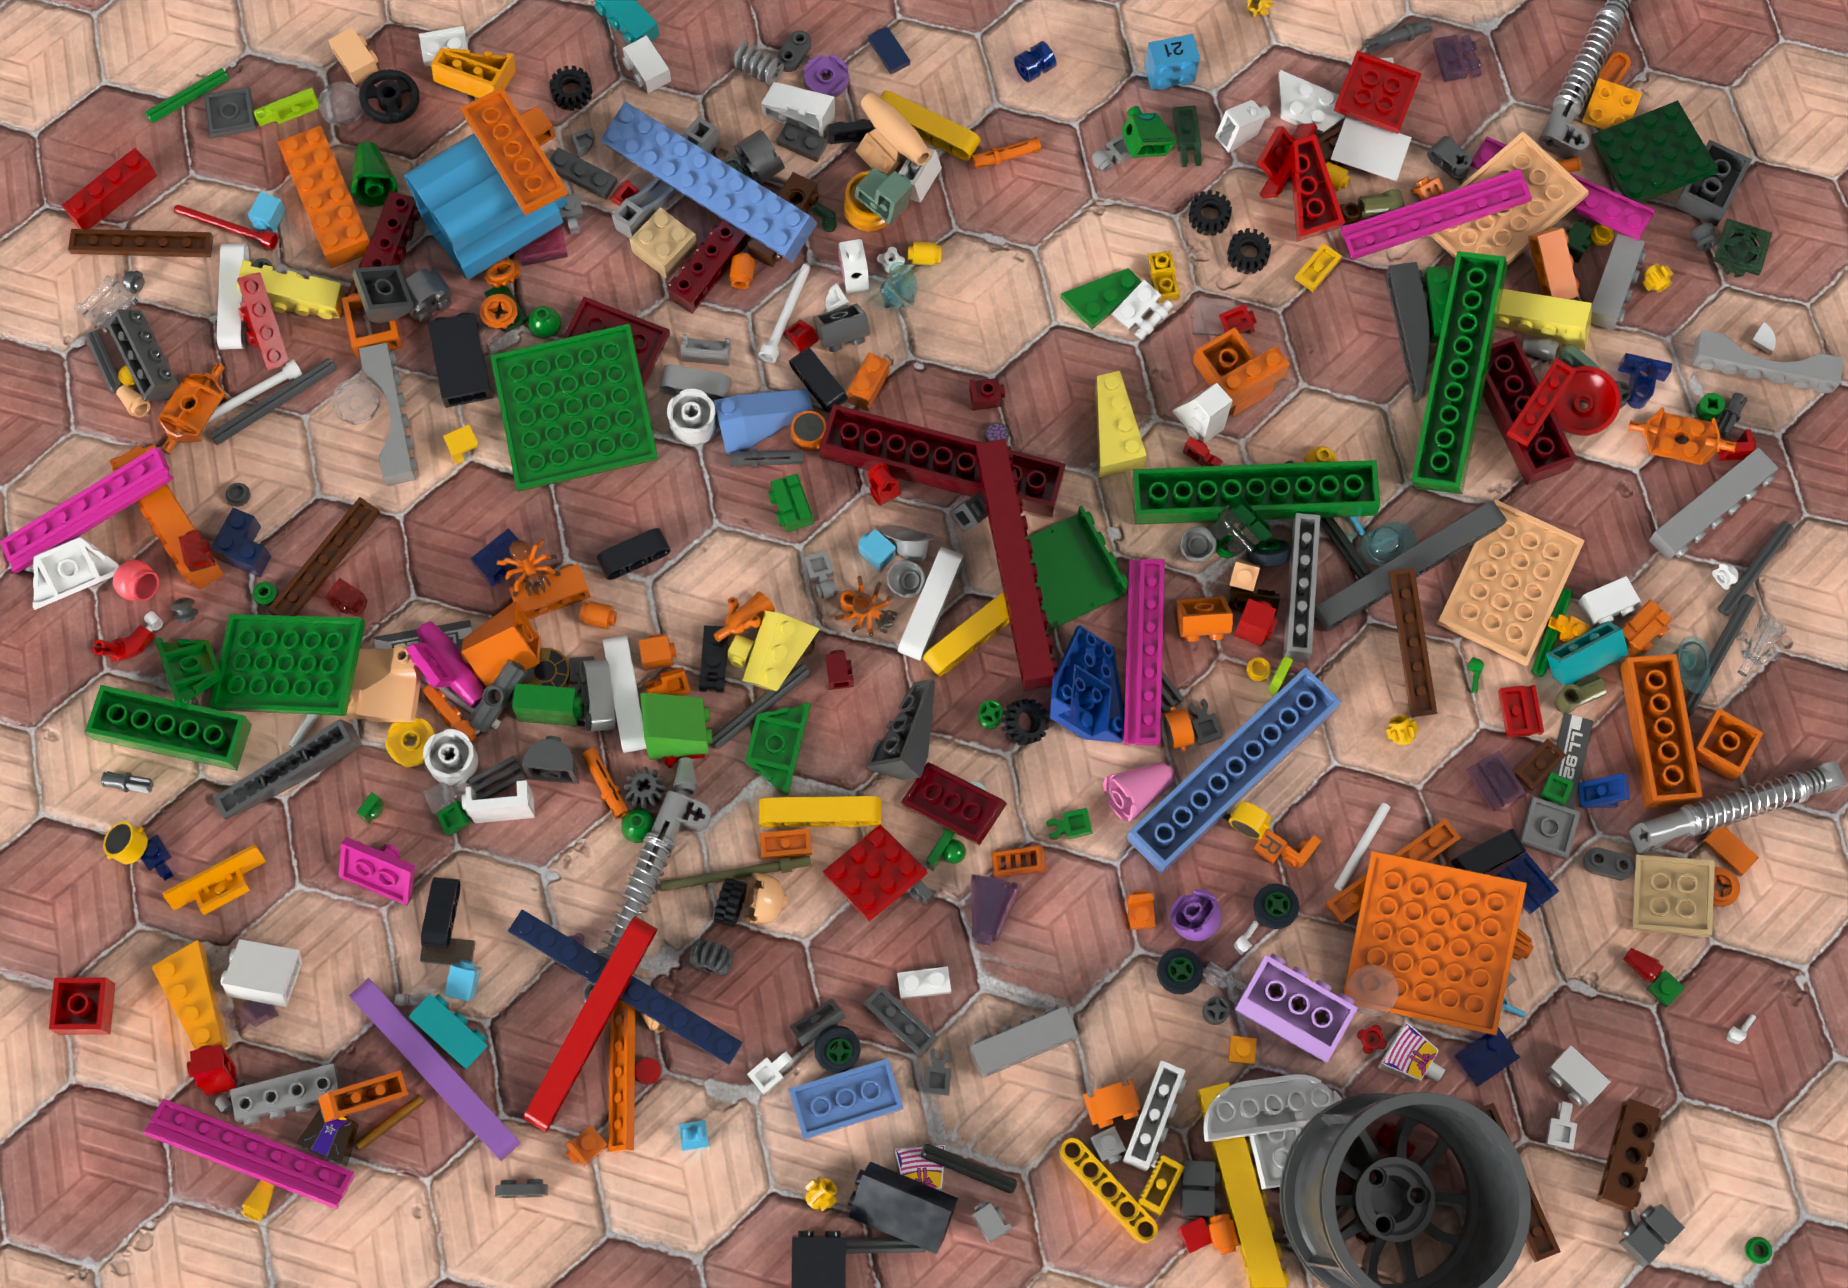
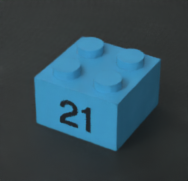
M1193 34L1148 43L1145 70L1151 90H1164L1170 86L1188 85L1191 82H1195L1200 55Z

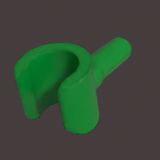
M1472 657L1467 667V670L1474 672L1471 693H1478L1479 678L1484 667L1483 661Z

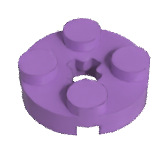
M819 55L812 58L806 64L804 70V84L807 90L834 97L842 94L849 84L846 63L834 55H830V57ZM822 74H831L830 79L823 80Z

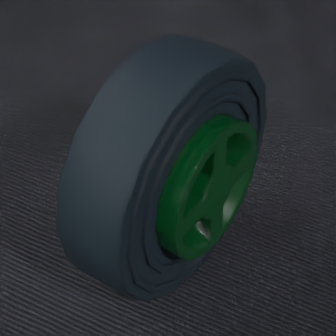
M1262 539L1261 541L1257 540L1250 543L1247 547V560L1254 565L1276 566L1290 560V545L1283 540L1267 539L1264 541Z
M1278 883L1263 887L1255 896L1253 904L1254 914L1258 921L1271 929H1283L1291 925L1298 916L1300 908L1298 897L1294 891L1286 885Z
M1176 948L1168 951L1161 957L1157 966V976L1160 984L1167 991L1173 994L1184 995L1192 992L1199 986L1203 977V966L1195 953L1187 949Z
M839 1025L831 1026L821 1031L814 1045L815 1058L820 1066L827 1071L835 1073L844 1072L852 1068L858 1061L861 1052L860 1041L856 1034L849 1028Z

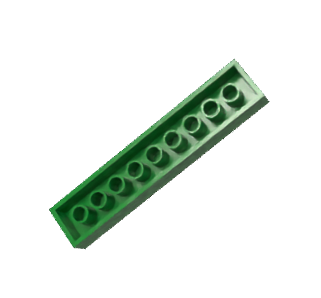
M1457 251L1411 479L1415 488L1463 495L1508 268L1505 256Z
M1377 460L1133 469L1135 525L1240 521L1229 508V504L1238 495L1264 520L1294 519L1296 513L1320 515V518L1377 516L1380 508Z

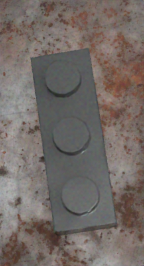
M559 147L549 159L559 176L605 200L618 182L617 177Z
M882 985L863 1003L874 1016L919 1057L938 1039L929 1028Z

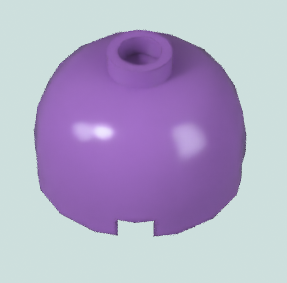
M1196 889L1192 890L1194 894L1187 897L1185 894L1180 896L1173 903L1169 916L1177 933L1187 940L1199 942L1210 938L1219 930L1222 923V910L1212 893L1207 890Z

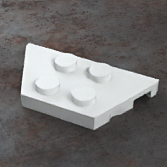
M1280 70L1278 75L1279 101L1281 105L1280 119L1297 126L1315 123L1317 129L1314 133L1320 136L1325 135L1332 127L1338 126L1345 120L1346 115L1333 111L1339 97L1338 94Z
M82 536L34 555V610L113 577L120 565Z

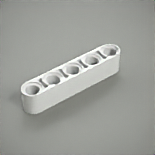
M247 243L221 244L217 316V344L220 350L244 349L246 345V322H242L238 312V308L241 307L240 302H244L236 284L242 261H249Z
M945 547L940 548L903 634L898 653L919 661L922 660L959 574L965 555Z
M626 634L603 639L605 657L610 668L613 701L623 753L647 749L644 739L641 704L628 636Z

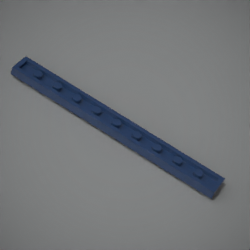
M523 909L508 930V933L594 985L597 983L608 962ZM634 976L620 999L728 1066L743 1044L742 1041Z

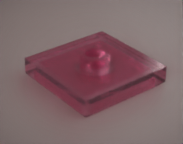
M562 224L519 249L522 266L568 257Z

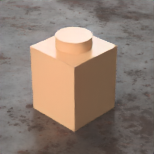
M1236 558L1230 578V585L1254 591L1260 566Z

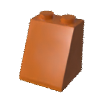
M515 601L463 638L462 650L460 652L463 660L466 663H470L473 667L476 677L488 687L492 685L509 659L520 663L526 670L538 665L540 661L541 637Z

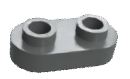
M802 30L793 32L777 55L779 59L778 66L783 63V71H795L810 51L812 46L811 37L807 32Z
M1595 847L1586 852L1583 857L1584 868L1592 874L1622 881L1628 879L1635 871L1633 859L1623 853ZM1594 856L1600 857L1601 863L1595 862ZM1619 862H1623L1626 865V870L1619 867Z
M528 1179L527 1184H516L517 1180H501L500 1185L495 1186L496 1198L548 1196V1185L543 1184V1179Z

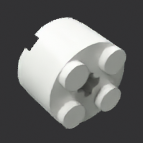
M685 389L669 401L667 416L675 439L687 444L704 443L711 439L717 427L715 405L705 392L698 389Z
M447 729L434 734L424 746L423 757L426 767L432 776L442 784L463 785L473 776L477 769L478 753L470 739L461 731Z

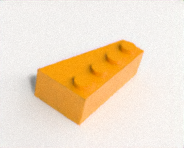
M196 940L151 966L195 1050L205 1045L215 1046L222 1044L224 1049L228 1047L229 1043L222 1014L218 1006V997L214 989L213 976L208 964L205 945Z

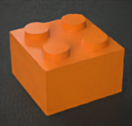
M1718 708L1709 716L1694 744L1696 762L1733 782L1743 773L1763 732Z

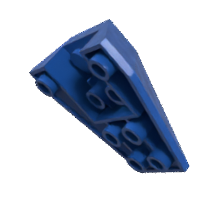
M1079 625L1076 627L1053 677L1050 719L1085 740L1120 743L1124 740L1125 716L1114 647Z

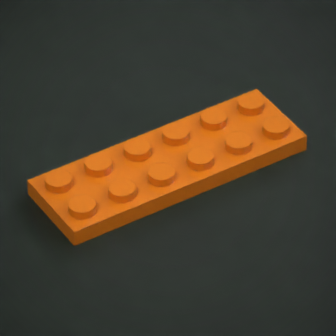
M503 87L460 107L463 116L525 216L568 194L563 182Z

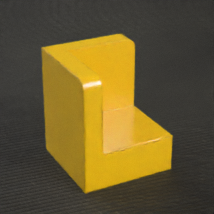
M469 424L443 435L456 465L465 461L462 453L479 446Z

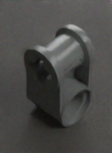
M1443 136L1427 152L1429 160L1445 171L1451 178L1463 180L1467 177L1472 157L1450 137Z

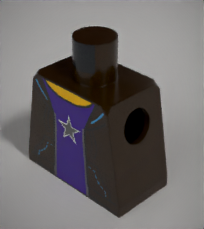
M320 1108L296 1144L347 1166L359 1124L348 1119L349 1116L325 1123Z

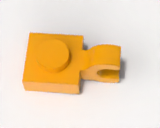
M1560 614L1558 619L1551 616L1548 624L1550 628L1561 632L1560 640L1566 643L1589 630L1588 624L1572 615L1566 617Z

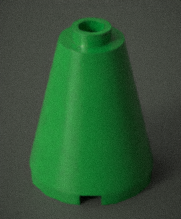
M363 142L355 149L350 189L352 197H355L358 203L370 207L384 205V201L387 200L390 191L398 192V185L379 147L373 142Z

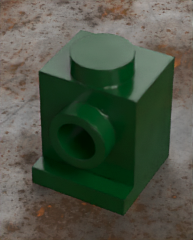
M1577 220L1567 234L1569 254H1571L1576 263L1580 261L1590 245L1592 239L1588 237L1593 230L1589 225L1580 223Z

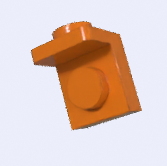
M1428 176L1417 181V186L1410 190L1412 194L1418 193L1421 201L1446 193L1439 177L1429 179Z
M1315 835L1309 841L1305 838L1296 851L1286 845L1281 852V855L1284 857L1283 860L1293 868L1298 867L1301 870L1322 840Z
M1146 890L1133 891L1132 895H1128L1126 902L1130 930L1153 929L1156 927L1153 906L1154 893H1147Z
M592 1125L586 1128L572 1142L568 1141L565 1144L569 1148L566 1152L568 1157L575 1165L581 1162L584 1167L608 1147V1144Z

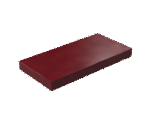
M927 762L921 777L915 780L901 801L902 805L979 846L1007 805L1003 799L930 762Z

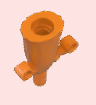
M758 591L739 608L738 600L735 597H730L728 599L729 612L725 618V626L715 632L713 636L720 642L730 634H741L747 628L761 626V620L765 611L775 612L772 602L763 593Z

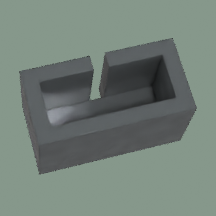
M1184 1160L1181 1163L1185 1168L1181 1174L1180 1217H1214L1215 1212H1219V1196H1215L1214 1187L1219 1185L1220 1170L1215 1169V1162Z
M1662 1204L1654 1207L1649 1205L1639 1215L1642 1220L1636 1226L1634 1223L1630 1224L1622 1232L1624 1238L1619 1244L1642 1267L1649 1265L1665 1249L1664 1245L1666 1243L1670 1244L1685 1228Z

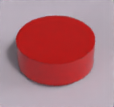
M653 1058L641 1059L635 1067L636 1078L644 1085L656 1083L661 1077L659 1063Z

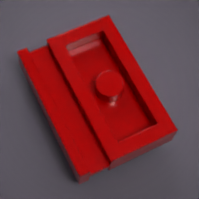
M1535 685L1505 687L1498 690L1507 738L1531 736L1532 734L1542 735L1544 733Z

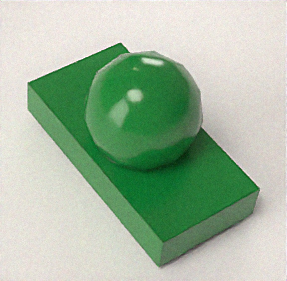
M946 828L926 859V865L929 869L934 871L942 858L951 864H957L965 858V845L955 839L958 834Z

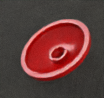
M1591 366L1574 367L1577 370L1552 409L1563 431L1576 436H1590L1600 433L1614 422L1619 413L1621 404L1619 388L1614 379L1601 369ZM1586 403L1588 407L1581 409L1579 404Z

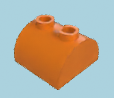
M1224 596L1176 600L1178 630L1180 636L1185 637L1186 641L1196 642L1200 640V636L1209 635L1211 640H1221L1224 638V634H1231L1233 613Z

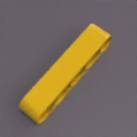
M884 90L880 96L916 129L923 141L961 160H970L981 142L980 137L973 131L898 94Z
M1004 593L999 594L923 656L924 661L938 677L945 675L1010 624Z
M876 796L774 797L759 799V826L854 827L878 826L882 824V799Z
M1076 1138L1065 1140L1059 1152L1062 1161L1136 1241L1143 1244L1151 1242L1158 1232V1226L1154 1219L1080 1140ZM1068 1145L1076 1146L1079 1150V1155L1076 1158L1068 1157L1065 1153V1147ZM1088 1164L1093 1165L1097 1169V1175L1092 1178L1087 1177L1083 1173V1167ZM1104 1184H1110L1114 1187L1115 1195L1113 1197H1105L1102 1194L1101 1188ZM1120 1205H1131L1134 1211L1133 1216L1124 1217L1120 1213ZM1145 1223L1151 1227L1152 1234L1150 1237H1143L1139 1234L1138 1226Z

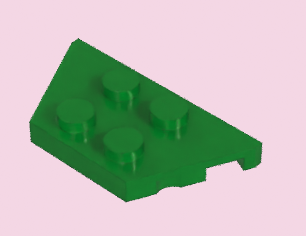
M163 638L155 639L177 708L182 707L222 679L209 640L190 641L188 639H178L177 643H165Z
M803 703L802 706L789 709L785 707L775 712L759 713L756 716L745 763L787 796H789L811 703Z

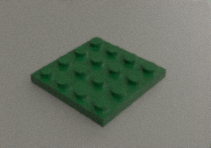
M1678 100L1591 135L1593 145L1622 196L1640 204L1718 173V166Z

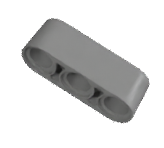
M668 364L664 366L659 389L663 393L677 396L685 389H698L705 392L714 403V400L727 398L731 378L722 373Z
M581 661L579 677L586 729L588 732L614 730L616 719L608 661Z

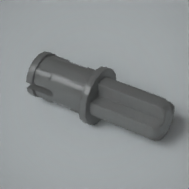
M1734 393L1729 405L1722 411V418L1718 424L1720 436H1729L1735 422L1740 420V413L1748 400L1743 394Z
M106 771L101 777V785L103 787L122 789L123 792L131 790L150 793L154 786L151 778L132 776L130 772L120 774Z

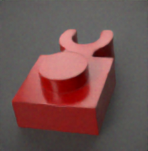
M1190 437L1185 443L1183 453L1199 465L1221 466L1223 463L1220 458L1210 454V450L1203 441Z

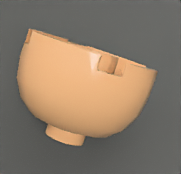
M753 873L752 876L755 879L748 881L744 900V908L749 907V915H744L747 923L768 924L776 920L781 911L786 909L788 897L784 894L779 880L767 874Z

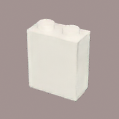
M239 939L236 948L231 950L229 957L230 965L228 970H224L222 974L221 985L228 997L287 1007L303 963L300 951Z

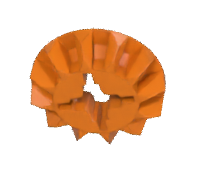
M501 260L486 270L484 278L489 286L499 288L501 285H504L506 287L508 283H514V279L520 277L522 270L519 263L515 260Z
M504 294L489 296L480 307L481 320L487 327L494 328L495 330L498 328L506 329L511 323L514 324V320L518 316L515 301ZM501 305L502 311L505 314H501L497 319L493 312H497Z
M1715 867L1714 885L1717 880L1719 885L1728 887L1721 891V895L1718 890H1714L1713 906L1723 908L1737 900L1740 893V884L1737 877L1730 870L1723 867Z

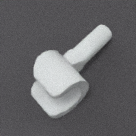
M1253 921L1246 933L1234 943V948L1240 955H1243L1252 947L1248 939L1258 927L1259 923L1257 921Z
M1751 1014L1740 1029L1733 1026L1727 1035V1040L1734 1044H1740L1746 1038V1032L1755 1021L1756 1016Z

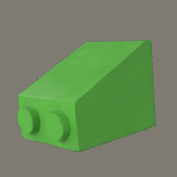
M640 693L644 739L649 760L663 759L665 756L681 757L709 753L708 744L713 743L712 730L711 728L707 729L706 722L711 721L709 707H704L703 698Z

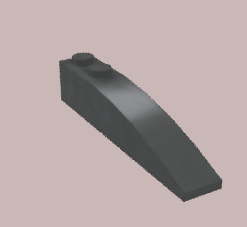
M1417 262L1389 265L1385 278L1413 402H1418L1423 393L1428 366V294L1426 291H1423L1422 270L1418 269Z
M339 719L215 796V802L223 818L228 819L294 787L363 744L353 725Z

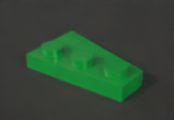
M1127 268L1061 293L1060 298L1093 329L1111 315L1142 281Z

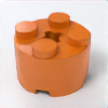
M1132 1078L1127 1080L1128 1085L1124 1087L1122 1082H1118L1094 1090V1096L1089 1098L1088 1093L1083 1094L1092 1125L1098 1124L1100 1129L1114 1124L1113 1118L1122 1116L1123 1120L1139 1116L1138 1110L1142 1109Z

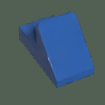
M1623 773L1578 783L1581 808L1618 807V802L1630 800L1628 775Z

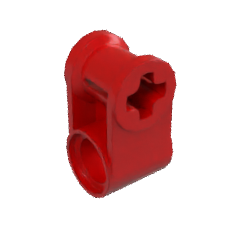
M878 463L869 470L870 491L879 506L901 495L899 482L895 477L891 476L886 463Z

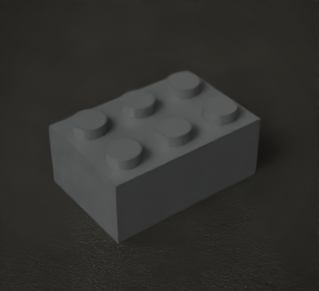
M1709 139L1706 148L1718 166V173L1684 186L1674 207L1707 223H1713L1717 227L1752 159Z

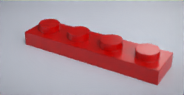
M1556 358L1506 435L1528 447L1577 370Z

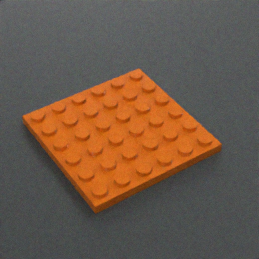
M1371 851L1343 994L1355 1000L1353 1005L1497 1035L1527 883Z

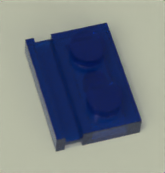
M1527 852L1496 875L1527 883L1522 907L1529 915L1559 892L1557 887Z
M1499 1027L1497 1035L1485 1034L1455 1055L1477 1087L1520 1058Z

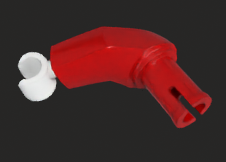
M150 611L144 617V621L148 624L145 628L140 625L129 637L114 639L111 642L96 640L94 645L101 646V648L92 647L93 653L98 656H109L114 662L131 659L144 652L155 637L152 631L159 630L163 626V622L155 612Z

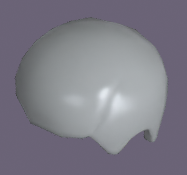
M1192 527L1185 531L1180 540V550L1184 557L1191 562L1202 563L1209 560L1214 555L1217 547L1216 537L1206 527Z
M900 560L893 564L887 573L888 586L893 593L901 597L911 598L920 594L926 583L925 572L920 565L912 561Z

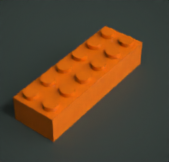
M321 125L278 141L281 153L330 268L332 269L363 257L370 240Z
M139 445L116 458L115 462L121 468L146 452ZM167 484L137 501L139 509L151 524V528L162 541L163 547L174 560L175 566L189 585L194 583L200 590L225 575Z
M1677 654L1627 657L1620 666L1644 808L1694 805L1703 795Z

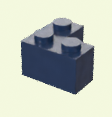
M232 508L210 548L216 559L261 577L272 557L265 546L253 542L261 528L255 516Z

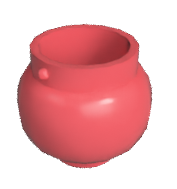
M133 559L125 561L116 569L113 576V586L115 591L126 600L147 601L157 592L159 578L157 573L147 563Z

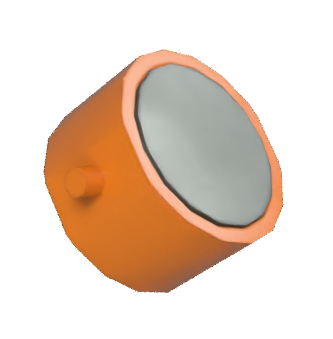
M814 411L798 413L791 423V435L794 444L799 449H803V451L819 450L827 426L825 419Z
M1172 707L1171 712L1163 714L1164 729L1170 747L1172 749L1181 747L1182 751L1187 750L1186 746L1194 744V732L1186 709L1176 711V708Z

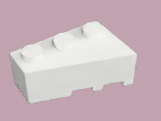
M773 82L761 103L763 116L783 125L786 122L791 123L823 138H826L829 133L828 125L834 124L836 121L834 96Z
M1215 383L1187 399L1172 410V412L1188 429L1190 437L1206 443L1224 430L1233 400L1218 383Z

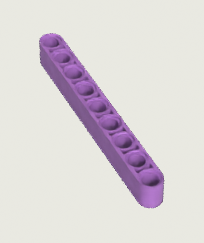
M370 978L366 979L349 995L500 1161L506 1158L521 1143Z

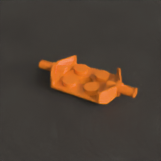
M216 363L210 374L206 372L205 374L191 373L185 375L179 387L175 390L157 418L167 432L166 436L168 439L161 448L164 453L170 455L176 443L202 441L199 435L223 397L225 400L229 399L218 384V378L225 369L223 365ZM196 401L192 408L185 409L187 402Z
M1663 407L1647 423L1630 420L1628 430L1642 433V436L1645 437L1649 454L1704 465L1710 461L1720 449L1735 452L1737 442L1720 438L1715 418L1712 419V422L1665 413ZM1679 436H1685L1689 441L1685 444H1679L1675 439Z

